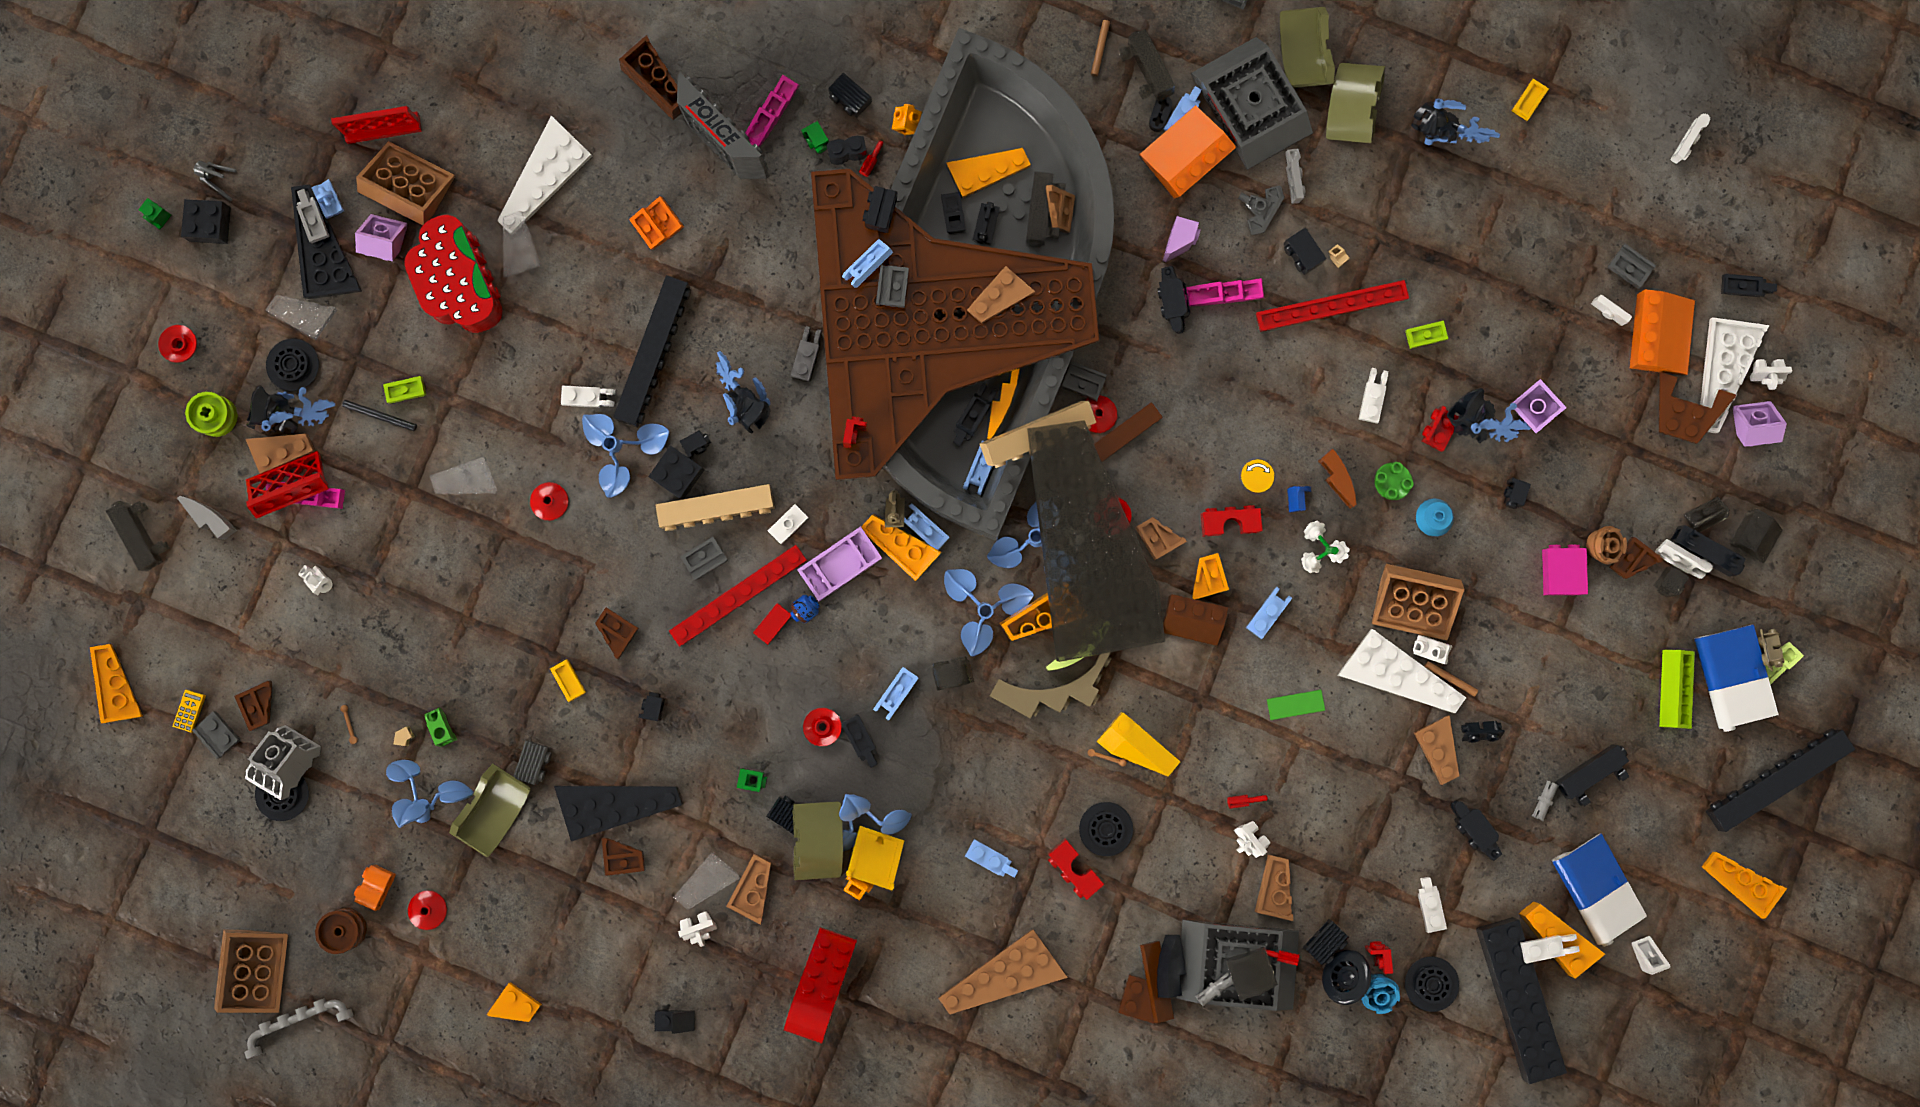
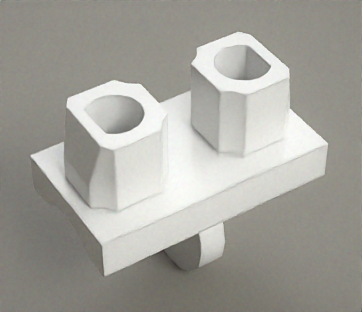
M1758 359L1753 364L1750 381H1762V384H1767L1769 390H1775L1777 384H1783L1787 375L1792 373V368L1786 367L1784 359L1774 360L1771 363L1772 367H1767L1764 359Z
M304 565L298 574L316 595H319L320 592L326 593L332 588L331 579L317 566L311 569Z
M1418 635L1417 641L1414 644L1413 654L1447 664L1452 645Z
M1254 821L1241 825L1234 831L1239 837L1236 840L1240 845L1237 851L1239 853L1245 851L1248 856L1253 854L1257 858L1267 853L1266 848L1269 846L1270 841L1264 835L1258 839L1255 837L1254 833L1258 830V826Z
M708 912L698 914L699 924L694 926L690 918L681 920V931H678L680 938L682 937L684 941L690 939L691 944L698 942L700 947L705 946L704 940L710 938L709 932L717 929L716 923L711 919Z

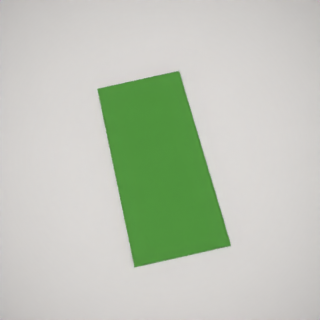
M1322 690L1267 699L1270 720L1325 711Z

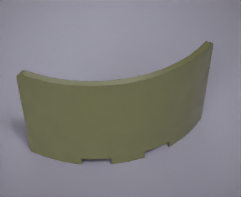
M1325 7L1280 12V42L1283 68L1293 88L1334 84L1335 65L1331 49H1327L1326 40H1329V14Z
M1339 64L1329 105L1326 130L1327 139L1363 143L1372 142L1375 135L1378 111L1374 107H1376L1377 101L1380 100L1384 85L1385 66Z
M492 763L480 778L473 793L475 797L471 802L472 804H466L452 823L449 833L482 855L489 857L516 820L530 794L531 788Z
M840 802L794 804L792 811L794 838H798V841H795L793 856L794 880L841 877L843 828L842 820L839 817Z

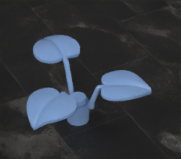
M583 415L582 418L583 430L587 440L591 444L602 446L605 450L609 451V455L615 462V466L612 464L606 465L599 473L600 486L608 498L622 493L630 482L628 468L619 467V462L615 457V453L621 450L622 444H641L643 452L654 455L662 451L669 436V430L659 424H646L637 431L639 441L619 440L611 436L614 432V422L607 415Z
M1049 495L1037 500L1029 509L1027 514L1028 524L1031 527L1038 528L1032 529L1029 532V539L1021 547L1018 548V542L1014 538L1002 537L994 543L987 555V558L996 566L1013 568L1022 561V555L1019 551H1022L1028 544L1033 547L1041 546L1050 559L1044 566L1045 574L1050 580L1054 582H1068L1076 579V565L1071 555L1059 550L1052 557L1044 543V533L1041 528L1051 530L1059 522L1058 509Z
M965 569L947 570L944 576L946 591L952 599L963 601L968 595L978 605L977 612L981 617L979 624L974 621L968 622L961 630L962 643L970 656H976L983 652L993 639L991 626L982 625L985 619L993 615V609L1002 604L1003 611L1013 615L1026 607L1034 596L1033 592L1025 586L1014 583L1006 584L998 592L1001 600L991 606L988 602L980 603L971 593L976 587V578L970 571Z
M398 760L389 764L386 769V775L392 781L404 782L409 779L414 795L413 802L409 799H401L392 806V816L399 828L413 821L419 823L429 821L430 810H434V805L438 798L444 803H454L469 798L474 793L473 790L462 782L447 781L438 787L439 793L435 794L430 804L426 799L418 800L413 778L420 774V767L417 763L410 760Z
M845 794L839 817L843 821H849L850 828L849 831L843 830V852L854 847L857 833L853 832L852 820L860 817L862 814L866 813L878 825L882 826L881 832L888 835L902 830L908 824L912 814L905 810H895L886 815L883 821H880L868 811L871 804L867 799L854 794Z

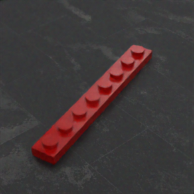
M1405 280L1260 311L1256 313L1259 330L1262 332L1408 300L1409 295Z
M797 545L793 546L669 630L670 634L679 647L683 646L798 568L807 559Z

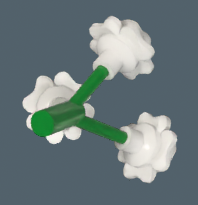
M1319 521L1309 523L1304 530V537L1311 541L1320 540L1326 547L1325 552L1320 555H1315L1313 552L1303 554L1304 557L1301 558L1302 565L1309 573L1319 572V569L1322 567L1320 561L1326 555L1330 557L1332 562L1337 561L1338 563H1342L1344 559L1349 558L1347 553L1350 549L1344 541L1339 542L1335 540L1331 545L1323 538V533L1326 531L1324 528L1325 524Z

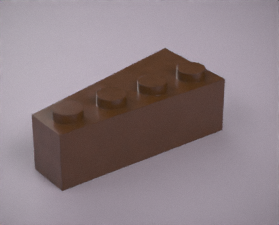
M646 35L619 59L620 68L674 120L682 113L677 103V84L670 76L668 69L659 58L658 53Z

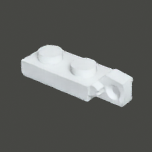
M1430 877L1420 878L1422 889H1418V898L1426 932L1431 933L1447 929L1437 886H1432Z

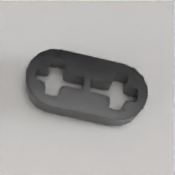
M1162 95L1156 99L1149 120V127L1154 132L1162 131L1167 123L1172 107L1170 97ZM1165 101L1167 106L1164 107L1162 112L1160 111L1161 105L1158 103ZM1158 116H1161L1160 123L1162 124L1155 126L1154 121L1157 120Z

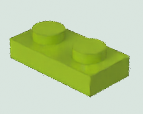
M1444 321L1405 330L1410 349L1448 339Z
M421 376L383 384L388 404L426 396L423 377Z

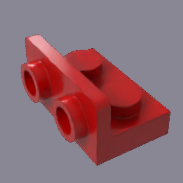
M1441 406L1438 409L1435 408L1430 417L1433 419L1430 426L1427 425L1422 432L1424 436L1422 442L1441 452L1447 446L1455 428L1446 416L1448 411L1445 410V406ZM1454 415V420L1458 419L1459 416Z
M852 417L847 419L843 447L851 448L852 444H856L857 430L866 431L867 422H863V418Z
M1381 941L1370 942V945H1365V950L1374 955L1375 965L1385 974H1392L1391 949L1382 944Z

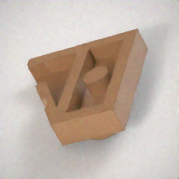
M1046 185L1052 228L1063 233H1069L1075 195L1056 186Z
M1153 517L1135 527L1154 561L1187 542L1185 538L1179 537L1172 532L1173 530L1163 526Z

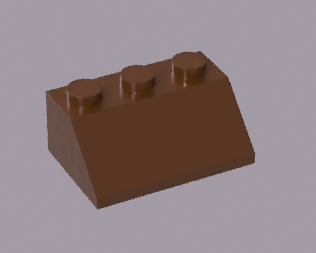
M1171 594L1169 595L1161 633L1217 646L1225 625L1228 607Z

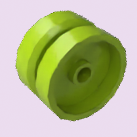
M207 391L192 397L185 411L186 420L191 428L199 433L213 437L224 436L232 431L238 417L236 407L232 401Z

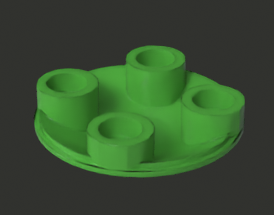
M1400 462L1384 464L1376 472L1374 479L1375 487L1379 494L1386 499H1402L1413 487V480L1409 470Z

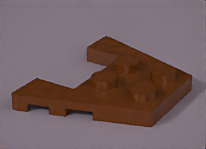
M1661 372L1659 375V433L1698 444L1735 399L1736 394L1719 389L1712 408L1671 396L1678 377Z

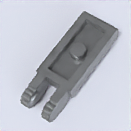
M808 326L805 327L791 372L792 378L807 382L810 381L822 333V330L817 329L814 343L807 342L811 331Z

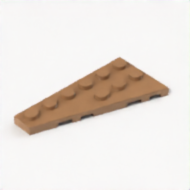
M1032 929L946 991L938 999L948 1013L953 1014L1067 978V976L1034 929Z

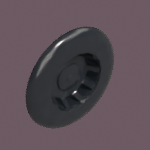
M286 339L277 343L269 352L266 360V371L271 382L287 391H296L301 387H307L315 379L319 369L316 351L309 343L300 339Z
M303 776L300 778L298 786L290 789L289 797L283 800H279L258 786L255 788V801L258 809L264 816L274 821H287L298 816L305 808L309 797L308 785Z
M1101 802L1091 806L1083 814L1079 825V833L1083 844L1092 853L1099 856H1113L1122 852L1129 845L1133 836V823L1130 815L1121 806L1112 802ZM1105 814H1110V818H1106ZM1102 815L1103 818L1098 820L1097 817ZM1114 817L1118 819L1117 822L1113 820ZM1096 837L1100 839L1099 842L1095 840Z
M1343 950L1335 953L1334 959L1329 964H1325L1322 973V984L1326 994L1332 1001L1341 1005H1350L1361 1000L1367 993L1371 984V968L1366 958L1359 952Z
M1433 956L1424 957L1416 961L1409 968L1405 978V989L1410 1001L1418 1008L1429 1012L1441 1011L1449 1007L1456 999L1459 991V978L1454 967L1446 960Z

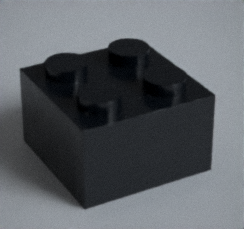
M184 199L181 237L189 242L228 244L231 207L223 201Z
M670 445L648 477L681 500H684L705 469Z

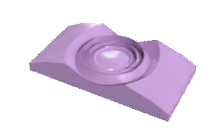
M860 526L797 570L817 600L821 601L881 560L882 557Z

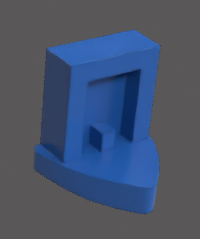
M1294 486L1287 489L1289 512L1306 510L1305 493L1311 492V486Z

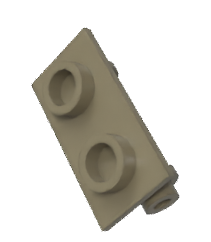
M893 490L889 493V498H886L885 528L904 527L905 498H901L898 491Z
M1760 629L1761 637H1758L1760 647L1764 648L1765 653L1762 654V661L1764 665H1767L1773 671L1772 666L1782 667L1785 662L1782 649L1774 650L1775 647L1781 646L1780 635L1775 629L1769 630L1768 633H1764Z

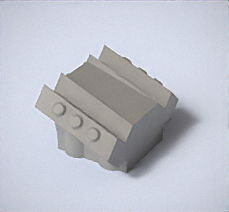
M286 725L277 728L275 732L268 731L248 758L251 763L246 769L245 779L279 800L288 798L290 789L297 787L300 778L308 768L312 767L313 758L320 756L321 746Z

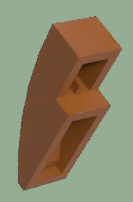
M1332 449L1319 459L1318 462L1330 474L1325 481L1351 509L1357 505L1352 480L1341 458Z

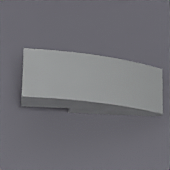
M179 496L177 498L199 528L206 530L210 528L218 539L226 540L237 531L224 516L213 508L187 497Z

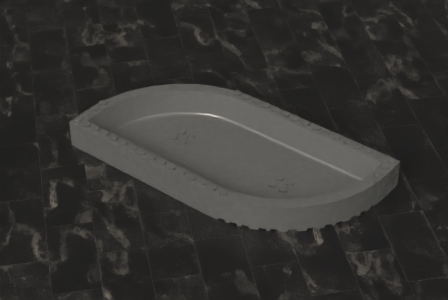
M959 28L891 190L898 192L895 207L935 239L1092 263L1096 301L1110 257L1113 241L1114 206L1107 164L1089 122L1074 100L1039 66L999 43ZM1023 148L1031 167L967 197H961L966 230L947 232L941 194L959 192L946 163ZM1046 185L1056 186L1075 195L1069 233H1063L1052 228ZM987 202H992L994 206L1000 207L991 244L973 240L981 203L987 204ZM1074 299L1073 303H1070V305L1073 306L1074 309H1078V306H1081V303H1078L1077 299ZM1054 301V304L1051 305V308H1054L1055 311L1062 307V304H1058V301ZM1037 302L1031 307L1035 312L1043 309ZM1016 304L1012 311L1020 314V311H1023V307L1021 308L1019 304ZM957 309V313H954V316H957L958 319H962V316L965 315V312H961V309ZM938 311V314L934 315V317L941 321L946 315L942 314V311ZM1075 350L1020 368L1017 389L1011 407L996 436L1049 415ZM1012 371L946 393L883 467L900 487L929 510L950 522L997 541L1033 453L1028 451L1023 453V457L1018 460L1012 461V459L1005 461L1006 464L998 468L993 466L982 495H978L979 486L970 483L967 490L963 489V486L979 449V443L988 440L991 407L970 440L964 439L960 447L954 444L953 441L957 436V433L954 431L958 420L973 395L978 393L982 384L985 382L988 385L981 397L987 400L991 391L995 388L998 392L993 401H1000L1002 383L1010 384Z

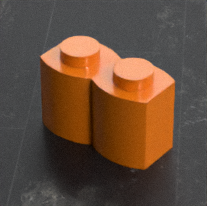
M377 865L367 867L362 875V878H364L362 885H359L354 892V896H356L354 902L374 911L380 910L396 874Z

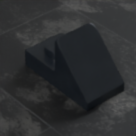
M695 1010L655 1011V1031H672V1034L695 1030Z

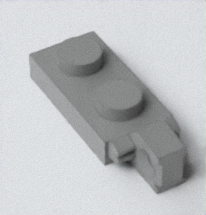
M1290 149L1285 152L1287 160L1286 171L1291 204H1297L1305 196V186L1302 185L1301 181L1303 171L1299 167L1298 162L1301 158L1299 149Z
M305 189L297 191L300 202L297 203L298 206L296 207L309 242L314 243L330 237L315 198H310L308 191Z

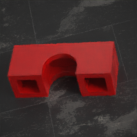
M1255 505L1243 506L1244 509L1236 510V507H1225V511H1217V508H1207L1205 512L1201 513L1202 537L1223 535L1226 520L1236 521L1240 526V534L1262 532L1261 508L1255 509Z
M1066 839L1048 853L1050 856L1048 861L1055 869L1059 867L1062 870L1061 876L1067 883L1071 881L1074 884L1075 888L1073 890L1080 899L1083 896L1086 900L1104 886V883L1091 868L1083 874H1076L1072 871L1071 863L1079 854Z

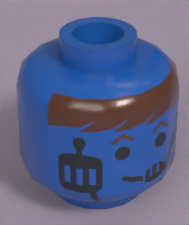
M802 595L791 604L792 612L790 614L796 622L808 623L818 615V608L820 606L812 595Z

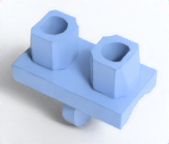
M329 179L320 185L311 187L325 218L328 219L344 211Z

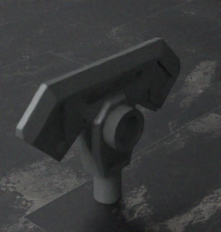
M1280 185L1265 189L1266 199L1252 194L1248 196L1241 192L1238 199L1246 203L1245 207L1256 215L1247 220L1251 235L1264 233L1284 199Z

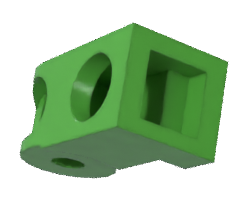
M440 707L425 714L427 727L435 746L443 747L457 740L448 724L445 713Z

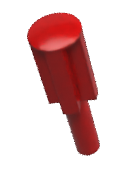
M879 141L872 154L867 156L859 170L861 175L869 177L877 162L876 157L884 144L883 141Z
M1267 795L1228 797L1227 804L1229 809L1249 806V803L1267 801L1268 797Z
M1259 948L1258 951L1259 954L1277 958V961L1296 966L1300 959L1298 954L1281 950L1275 952Z

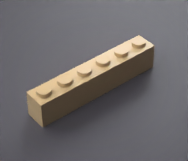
M1080 401L979 444L987 466L998 468L1006 464L1005 461L1009 459L1014 461L1022 458L1023 453L1039 451L1042 445H1053L1061 437L1067 439L1074 436L1073 432L1091 429L1090 425L1096 423L1089 401Z
M769 484L656 504L659 527L665 529V531L676 530V526L684 525V528L694 527L695 523L698 522L711 524L714 523L715 519L720 518L722 521H728L737 515H740L741 518L750 517L754 512L767 514L771 513L770 509H775L772 489Z

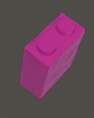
M1549 545V548L1542 550L1544 596L1588 594L1587 548H1580V545H1568V548H1561V545Z

